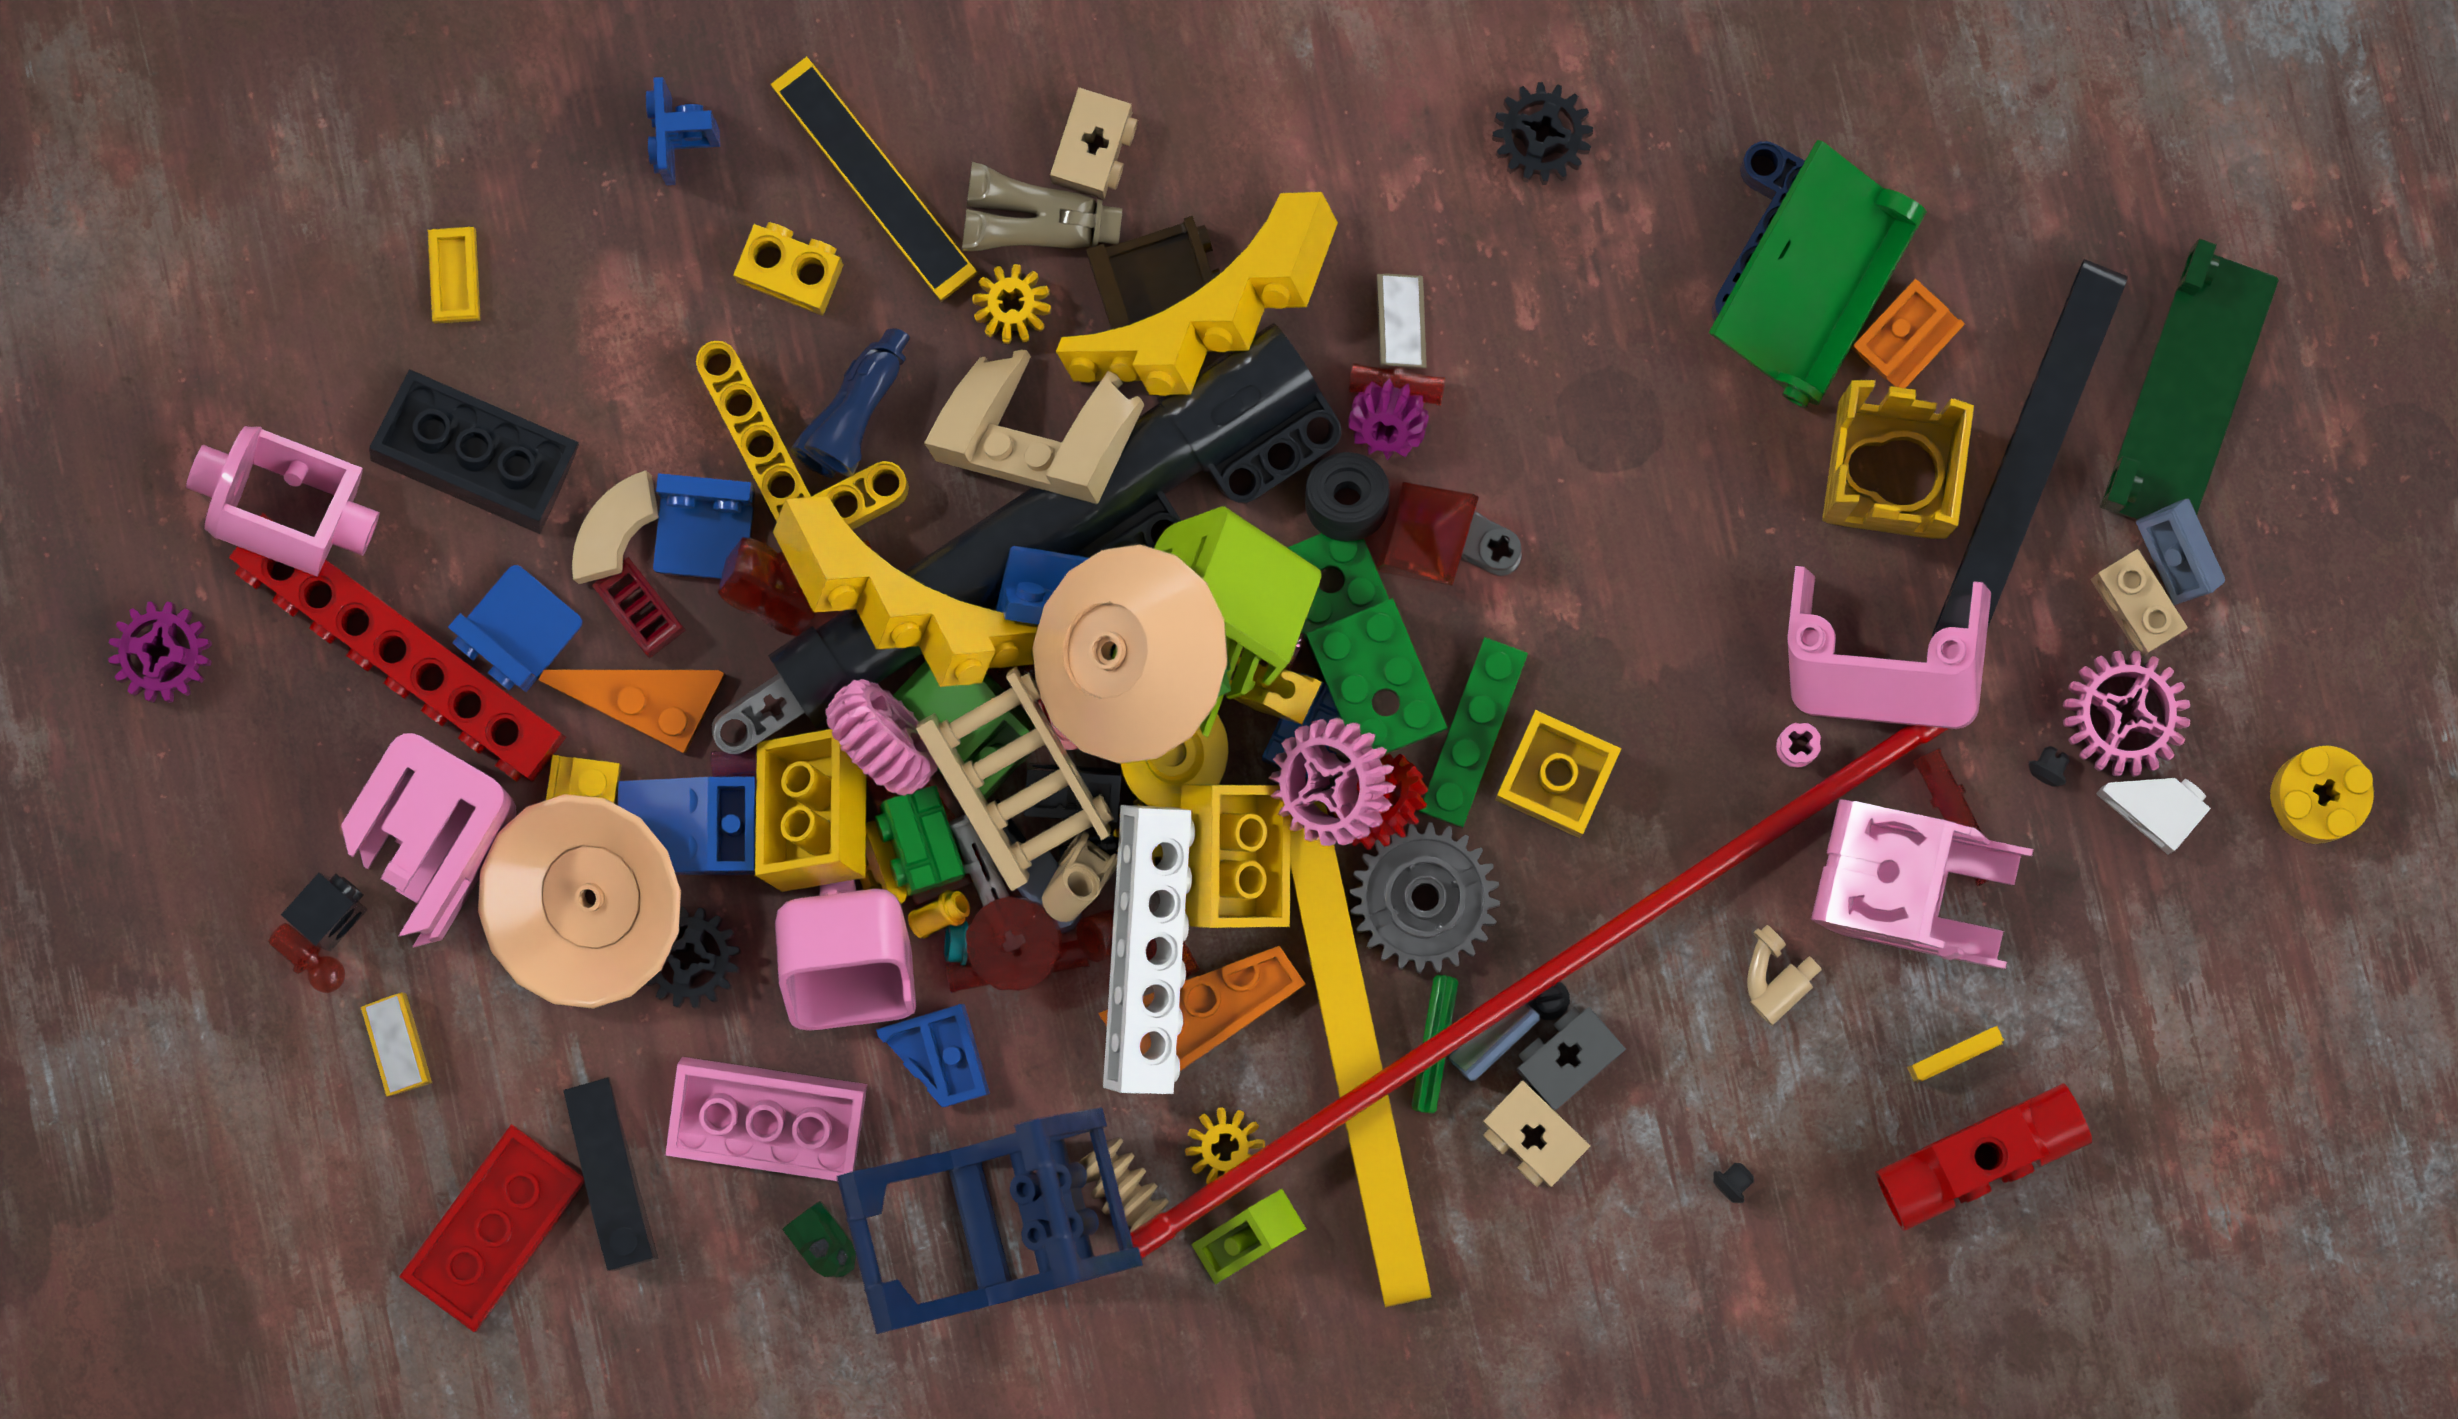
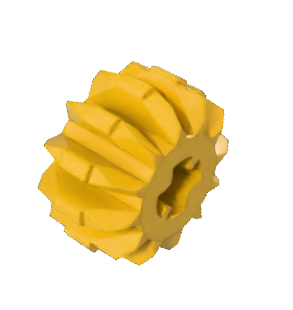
M1013 265L1011 278H1005L1003 269L998 266L994 268L995 277L998 282L994 284L985 277L979 280L982 289L989 294L978 293L973 295V304L985 307L974 314L977 323L991 320L985 329V334L989 338L993 337L1002 328V341L1004 344H1010L1012 331H1019L1022 342L1029 341V334L1026 326L1030 325L1039 332L1044 329V323L1035 314L1049 315L1051 313V306L1049 304L1038 302L1049 295L1048 287L1039 286L1033 288L1039 278L1035 271L1030 272L1022 281L1020 280L1022 275L1020 265ZM1016 296L1021 297L1019 302L1022 309L1019 312L1014 309H1010L1007 313L1002 312L1004 311L1002 301L1004 297L1013 300Z
M1225 1108L1217 1109L1219 1124L1213 1126L1206 1114L1199 1117L1201 1124L1208 1130L1205 1135L1196 1129H1189L1188 1136L1202 1141V1146L1188 1147L1185 1149V1153L1187 1156L1203 1154L1204 1159L1194 1164L1191 1169L1197 1174L1208 1165L1212 1167L1207 1176V1184L1217 1179L1219 1171L1226 1173L1252 1156L1248 1154L1249 1149L1265 1147L1263 1139L1247 1140V1136L1256 1132L1259 1128L1256 1122L1250 1123L1243 1130L1238 1128L1244 1117V1112L1241 1110H1237L1234 1114L1232 1124H1226ZM1223 1134L1231 1135L1230 1142L1236 1139L1239 1144V1150L1231 1153V1160L1229 1161L1219 1160L1221 1155L1217 1154L1214 1156L1211 1150L1212 1145L1218 1144L1219 1136Z

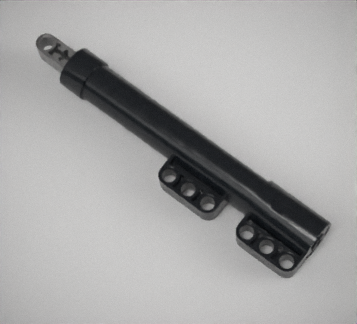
M1272 323L1254 336L1249 351H1230L1199 372L1191 395L1161 396L1157 399L1158 405L1139 416L1098 504L1031 487L902 573L924 586L956 600L992 609L998 603L1009 551L1012 546L1088 558L1101 550L1118 548L1122 545H1143L1154 549L1156 544L1151 538L1153 525L1160 520H1169L1172 524L1182 521L1165 496L1166 493L1202 470L1204 473L1208 472L1219 491L1225 497L1238 503L1253 501L1331 450L1341 437L1340 422L1291 342L1275 323ZM1316 417H1323L1329 426L1328 434L1318 443L1311 442L1307 436L1308 423ZM1276 443H1285L1289 448L1290 458L1284 466L1273 468L1268 461L1269 449ZM1239 468H1246L1251 475L1250 487L1243 493H1233L1229 487L1230 475ZM845 610L816 630L813 626L768 655L779 673L722 710L714 718L712 735L716 745L726 753L740 754L803 713L807 714L815 728L818 729L827 723L825 710L835 697L834 695L844 686H848L853 680L859 681L860 679L878 684L923 653L919 646L877 650L857 610ZM769 694L774 699H779L780 697L785 699L780 704L782 712L777 716H774L770 711L764 714L760 712L766 706L763 698ZM731 719H738L746 725L744 738L736 743L726 742L720 736L722 725Z

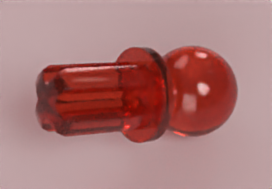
M288 923L281 924L273 931L268 940L269 944L294 965L293 971L296 974L306 969L308 971L309 983L315 990L322 993H331L342 986L345 980V969L338 959L332 956L320 957L318 954L321 948L312 944Z

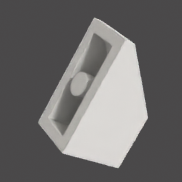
M2176 778L2113 782L2102 786L2096 793L2167 855L2174 852L2211 809L2203 802L2206 795L2187 779H2184L2181 783Z

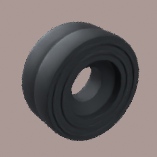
M1342 452L1322 459L1312 469L1306 482L1305 507L1308 518L1320 533L1334 540L1357 541L1372 535L1381 527L1388 514L1390 487L1387 476L1378 463L1359 453ZM1349 488L1357 491L1361 498L1353 505H1343L1336 501L1334 495L1341 489Z

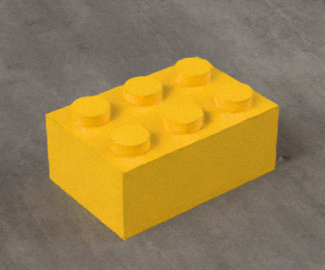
M832 729L757 743L755 876L782 892L862 879L866 875V774L864 775L863 770L857 764L852 763L850 756L841 750V744L833 738Z
M1181 784V809L1191 810V819L1195 826V837L1193 844L1189 847L1188 866L1192 873V884L1190 891L1186 894L1185 913L1189 920V926L1207 928L1290 927L1291 830L1289 828L1291 825V815L1285 817L1278 815L1280 809L1285 804L1283 799L1277 800L1271 797L1276 790H1280V785Z

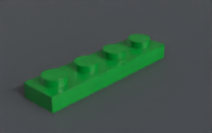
M1484 637L1430 781L1428 792H1426L1424 797L1427 806L1425 809H1421L1419 813L1463 829L1527 658V652Z

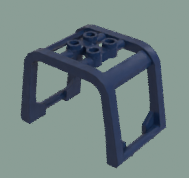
M1103 1108L1030 1120L1014 1125L1016 1133L950 1151L836 1176L876 1334L997 1305L1143 1266L1139 1248L1133 1247L1103 1130L1104 1127H1107ZM1090 1132L1120 1250L1095 1257L1089 1236L1097 1231L1099 1220L1097 1214L1092 1209L1086 1208L1081 1188L1086 1184L1087 1173L1082 1164L1070 1162L1064 1140ZM1007 1155L1010 1156L1015 1175L1010 1183V1194L1012 1199L1018 1203L1022 1218V1241L1028 1249L1034 1251L1039 1274L1011 1281L982 1162ZM949 1171L979 1289L917 1304L898 1279L882 1282L867 1218L882 1214L885 1191L888 1184Z

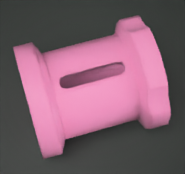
M1792 723L1785 728L1777 739V756L1789 767H1805L1821 751V736L1819 732L1809 723ZM1791 735L1797 739L1804 735L1809 740L1805 746L1809 754L1806 755L1802 751L1796 755L1792 754L1789 751L1792 741L1788 736Z

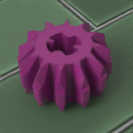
M1390 378L1384 383L1383 388L1371 382L1366 387L1365 392H1359L1354 398L1353 410L1348 419L1349 428L1355 431L1353 435L1355 444L1367 443L1369 455L1376 450L1383 451L1387 461L1393 456L1394 451L1406 458L1407 454L1411 452L1412 447H1418L1422 443L1425 435L1424 429L1429 421L1428 411L1423 409V395L1410 396L1409 383L1401 389L1395 388Z

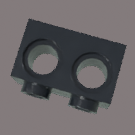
M1027 763L1026 788L1059 769L1058 765ZM1075 766L1093 798L1101 795L1114 817V820L1110 822L1118 823L1121 769ZM1067 786L1026 809L1024 816L1067 819L1083 810L1071 787Z
M318 873L284 910L281 916L315 946L331 951L368 909L359 902L364 894L345 877H340L335 873L330 878L322 873Z

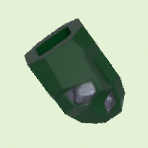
M822 1201L808 1208L782 1229L809 1266L818 1274L824 1277H844L854 1270L856 1253L853 1244Z

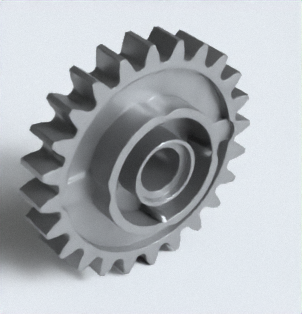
M1429 822L1424 834H1419L1413 824H1409L1408 836L1401 838L1396 833L1391 835L1392 843L1387 847H1384L1379 840H1376L1375 846L1379 853L1378 856L1363 854L1362 859L1369 869L1367 871L1360 870L1354 872L1353 876L1361 881L1363 886L1351 889L1350 895L1361 899L1362 903L1352 908L1351 914L1365 918V921L1356 930L1358 933L1367 931L1372 933L1373 936L1367 944L1369 949L1377 945L1384 947L1381 957L1382 961L1387 960L1393 954L1397 955L1398 969L1400 970L1411 960L1414 961L1418 974H1421L1426 962H1431L1437 973L1441 972L1443 959H1448L1451 964L1457 967L1459 966L1458 952L1463 951L1473 957L1476 953L1471 941L1475 939L1486 943L1488 937L1481 927L1483 925L1493 926L1497 922V920L1487 914V910L1500 906V901L1489 897L1488 894L1499 887V882L1488 881L1485 878V875L1494 866L1492 863L1483 865L1478 863L1477 860L1483 851L1481 847L1471 852L1467 851L1468 835L1463 836L1457 842L1453 841L1451 838L1452 827L1450 826L1444 830L1441 836L1435 834L1433 823ZM1419 886H1430L1437 892L1438 904L1432 910L1422 911L1414 906L1411 895L1414 889Z

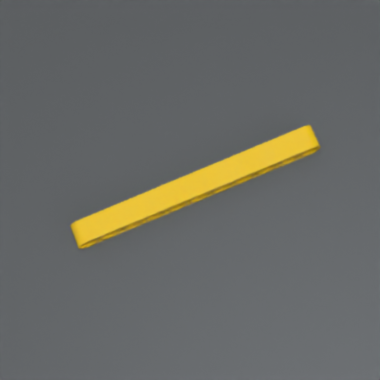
M1321 801L1314 802L1322 812L1327 814L1325 803ZM1304 828L1299 831L1291 830L1290 870L1339 1097H1342L1383 1069L1334 845H1321L1320 838L1311 842L1304 840ZM1386 1095L1345 1122L1383 1301L1385 1307L1431 1298V1291L1389 1096Z

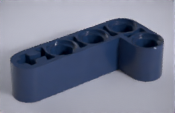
M1769 141L1757 142L1746 151L1740 172L1746 185L1772 201L1714 300L1712 306L1714 321L1736 285L1733 281L1737 282L1745 269V262L1751 258L1768 228L1769 221L1773 219L1789 191L1791 183L1795 180L1805 160ZM1757 156L1768 157L1775 166V172L1768 176L1758 175L1751 167V160Z

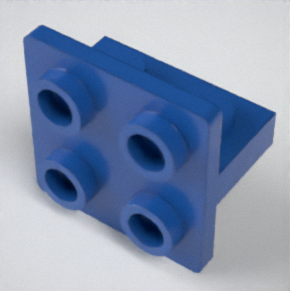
M654 77V90L646 91L647 117L651 119L652 127L656 128V136L648 137L650 165L654 166V172L661 174L666 185H676L674 149L720 147V130L712 111H704L702 105H679L675 107L676 112H673L672 95L664 78Z
M1012 546L1009 551L996 611L1003 612L1006 620L1039 625L1045 603L1068 571L1089 558Z

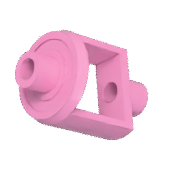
M243 427L229 454L202 445L193 462L186 484L187 489L212 498L205 520V531H208L216 540L226 541L317 577L332 545L363 556L371 541L380 514L378 511L353 502L361 480L362 467L265 431L262 427ZM253 464L283 475L286 483L291 486L297 487L304 483L334 495L315 537L237 508Z

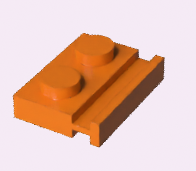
M1915 278L1851 349L1893 386L1907 388L1961 330L1965 323L1955 317L1948 307Z

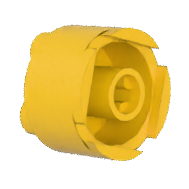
M2334 746L2309 748L2289 759L2276 773L2270 790L2271 804L2282 828L2292 837L2311 844L2332 842L2357 830L2368 817L2374 799L2373 778L2369 769L2352 753ZM2324 785L2327 788L2326 794L2331 797V800L2320 805L2318 804L2319 795L2314 793L2313 789Z

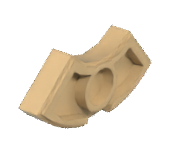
M647 470L634 474L613 486L589 511L577 535L573 552V580L578 584L622 573L623 554L631 537L643 525L659 518L653 479Z

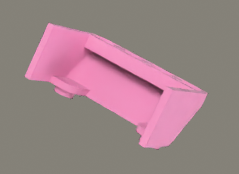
M1795 566L1788 629V654L1791 697L1794 704L1801 711L1812 716L1949 729L1964 728L1974 721L1979 711L1991 591L1983 582H1973L1969 627H1948L1938 631L1929 643L1927 663L1834 654L1836 635L1832 625L1823 617L1811 614L1815 576L1805 567Z

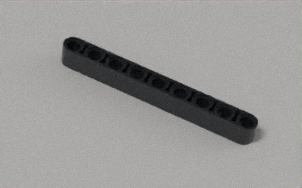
M2083 260L1938 617L1932 637L1944 628L1969 627L1973 582H1983L1991 591L1989 626L2128 276L2089 260Z

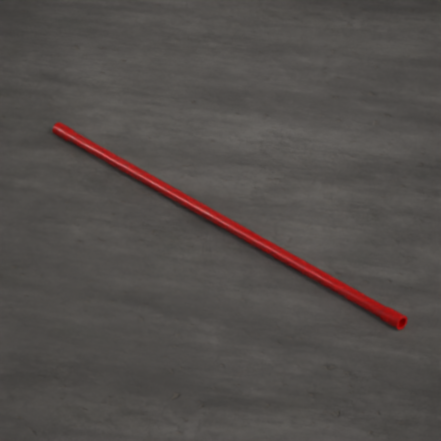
M1917 725L1905 726L1170 1210L1156 1215L1130 1232L1133 1247L1139 1248L1141 1259L1172 1240L1182 1229L1921 744L1928 743L1949 728Z

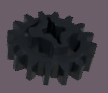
M1538 82L1535 94L1531 95L1522 86L1519 88L1520 100L1518 102L1510 97H1506L1503 105L1509 113H1496L1494 122L1504 127L1492 133L1493 141L1504 143L1497 150L1496 156L1498 159L1510 157L1511 161L1507 168L1510 174L1518 168L1523 169V182L1528 183L1533 174H1539L1542 185H1547L1551 173H1555L1563 181L1567 176L1565 168L1567 165L1577 171L1581 168L1582 162L1577 153L1588 155L1591 146L1587 142L1582 141V138L1592 136L1593 127L1582 125L1581 123L1589 116V111L1587 108L1576 111L1574 107L1578 96L1573 94L1565 100L1561 97V85L1557 84L1551 94L1546 93L1543 82ZM1544 105L1542 110L1534 114L1526 115L1521 113L1529 107ZM1559 111L1563 112L1569 119L1573 133H1571V130L1563 128L1558 117ZM1541 125L1550 127V136L1546 137L1544 143L1535 140V131H1538ZM1512 134H1515L1514 137L1523 141L1527 149L1525 157L1514 145ZM1554 152L1564 154L1555 161L1541 163L1543 157Z
M680 907L679 929L683 927L688 928L685 930L684 937L674 942L670 952H688L690 945H695L694 952L704 960L710 961V963H691L689 970H684L685 963L678 960L674 955L669 954L666 961L669 962L675 972L673 985L666 980L661 971L645 984L646 986H652L657 983L660 985L656 995L660 1000L665 999L670 993L674 994L673 1006L678 1008L682 1006L685 998H690L693 1008H700L701 997L704 995L713 1003L717 1002L718 997L715 989L720 986L730 990L732 985L725 979L727 973H739L740 971L739 967L730 963V957L741 953L739 947L728 946L727 943L735 935L734 931L728 929L720 932L718 929L723 919L716 915L709 922L705 921L706 911L700 907L695 912L694 917H689L687 909ZM706 931L715 938L719 946L720 956L710 954L705 946ZM707 971L716 973L705 985L691 989L695 978Z

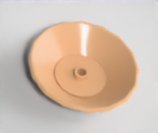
M1143 545L1101 550L1068 571L1044 605L1033 644L1036 689L1053 725L1082 752L1116 763L1157 759L1191 738L1215 706L1227 666L1224 618L1206 581L1178 556ZM1114 644H1116L1117 655L1112 660V658L1110 657V649Z
M564 794L527 806L497 833L480 870L478 914L492 954L518 985L552 1004L594 1009L631 997L662 970L679 933L681 889L668 850L640 817L605 798ZM587 889L592 890L596 895L594 905L586 901L585 893Z

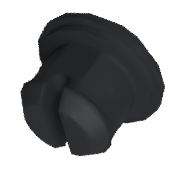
M2049 746L2044 748L2038 761H2029L2030 772L2036 779L2053 787L2064 785L2066 780L2062 774L2068 763H2070L2069 757L2066 753L2062 752L2056 758L2055 754L2058 749Z
M1558 982L1529 1001L1528 1004L1540 1016L1539 1018L1554 1020L1561 1017L1567 1011L1570 1004V994L1566 986L1562 982Z
M1734 1163L1724 1174L1720 1171H1714L1713 1182L1732 1203H1743L1745 1201L1742 1192L1754 1183V1176L1742 1163Z

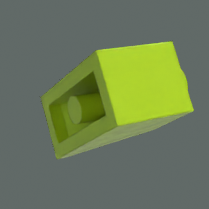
M1281 1188L1191 1245L1216 1285L1304 1231L1306 1227Z

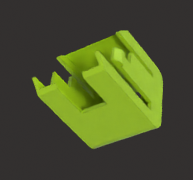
M1225 506L1172 524L1162 533L1154 549L1178 556L1206 581L1224 618L1227 657L1231 666V670L1226 672L1229 682L1241 650L1245 647L1230 686L1231 691L1227 693L1226 697L1233 699L1245 695L1254 688L1256 682L1252 679L1261 659L1269 663L1262 682L1267 686L1271 685L1291 660L1319 586L1321 570ZM1117 646L1115 647L1114 652L1112 654V660L1117 655ZM1225 694L1217 698L1215 706L1200 725L1202 735L1207 738Z

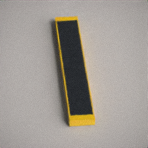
M807 56L770 84L779 98L940 302L944 301L978 274Z

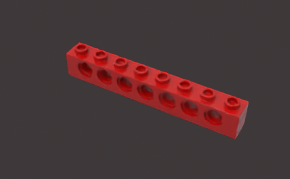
M264 513L260 515V517L273 521ZM239 546L229 556L231 560L239 565L234 574L256 590L264 583L277 594L271 600L293 617H295L299 610L314 620L309 627L310 630L329 644H332L336 638L340 639L351 648L346 656L367 672L370 671L373 665L378 667L388 675L383 684L405 700L410 693L425 702V705L420 710L442 727L449 720L463 731L458 736L459 740L478 754H481L485 747L500 758L495 766L516 782L519 781L522 775L534 782L552 758V755L555 754L567 738L329 561L325 560L318 577L295 568L290 578L284 581H277L273 576V568L277 561ZM320 585L330 586L332 591L330 602L325 607L313 608L310 603L311 592ZM358 612L367 613L369 617L367 630L358 636L350 635L347 630L349 618ZM393 640H403L407 648L404 658L397 663L386 662L384 650L387 644ZM431 667L441 668L444 674L442 685L433 691L424 690L421 684L423 673ZM470 694L478 695L481 700L479 713L472 718H462L458 711L461 699ZM505 722L516 723L519 730L516 741L509 746L498 745L495 738L497 728Z

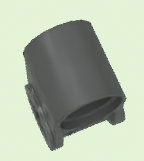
M1454 501L1450 502L1430 541V544L1440 551L1461 561L1469 562L1497 576H1505L1514 572L1520 565L1522 558L1521 543L1515 533L1488 520L1477 511ZM1502 542L1508 543L1511 558L1503 556L1499 562L1493 561V551L1490 547L1499 548Z

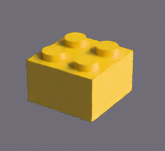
M1535 710L1495 800L1581 838L1621 748Z

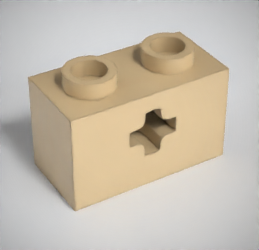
M1078 87L1050 173L1051 182L1104 200L1108 188L1116 190L1124 167V163L1117 161L1122 144L1131 145L1138 124V119L1131 118L1132 104ZM1096 135L1103 137V144L1106 149L1099 148L1096 155L1089 153L1086 142H1093Z
M1523 1080L1482 1121L1488 1128L1483 1134L1487 1141L1501 1154L1510 1149L1522 1161L1517 1169L1536 1187L1542 1182L1549 1188L1552 1187L1590 1147ZM1524 1126L1531 1130L1537 1126L1542 1128L1544 1133L1540 1139L1545 1145L1541 1149L1536 1146L1526 1149L1521 1144L1525 1139V1135L1520 1130Z

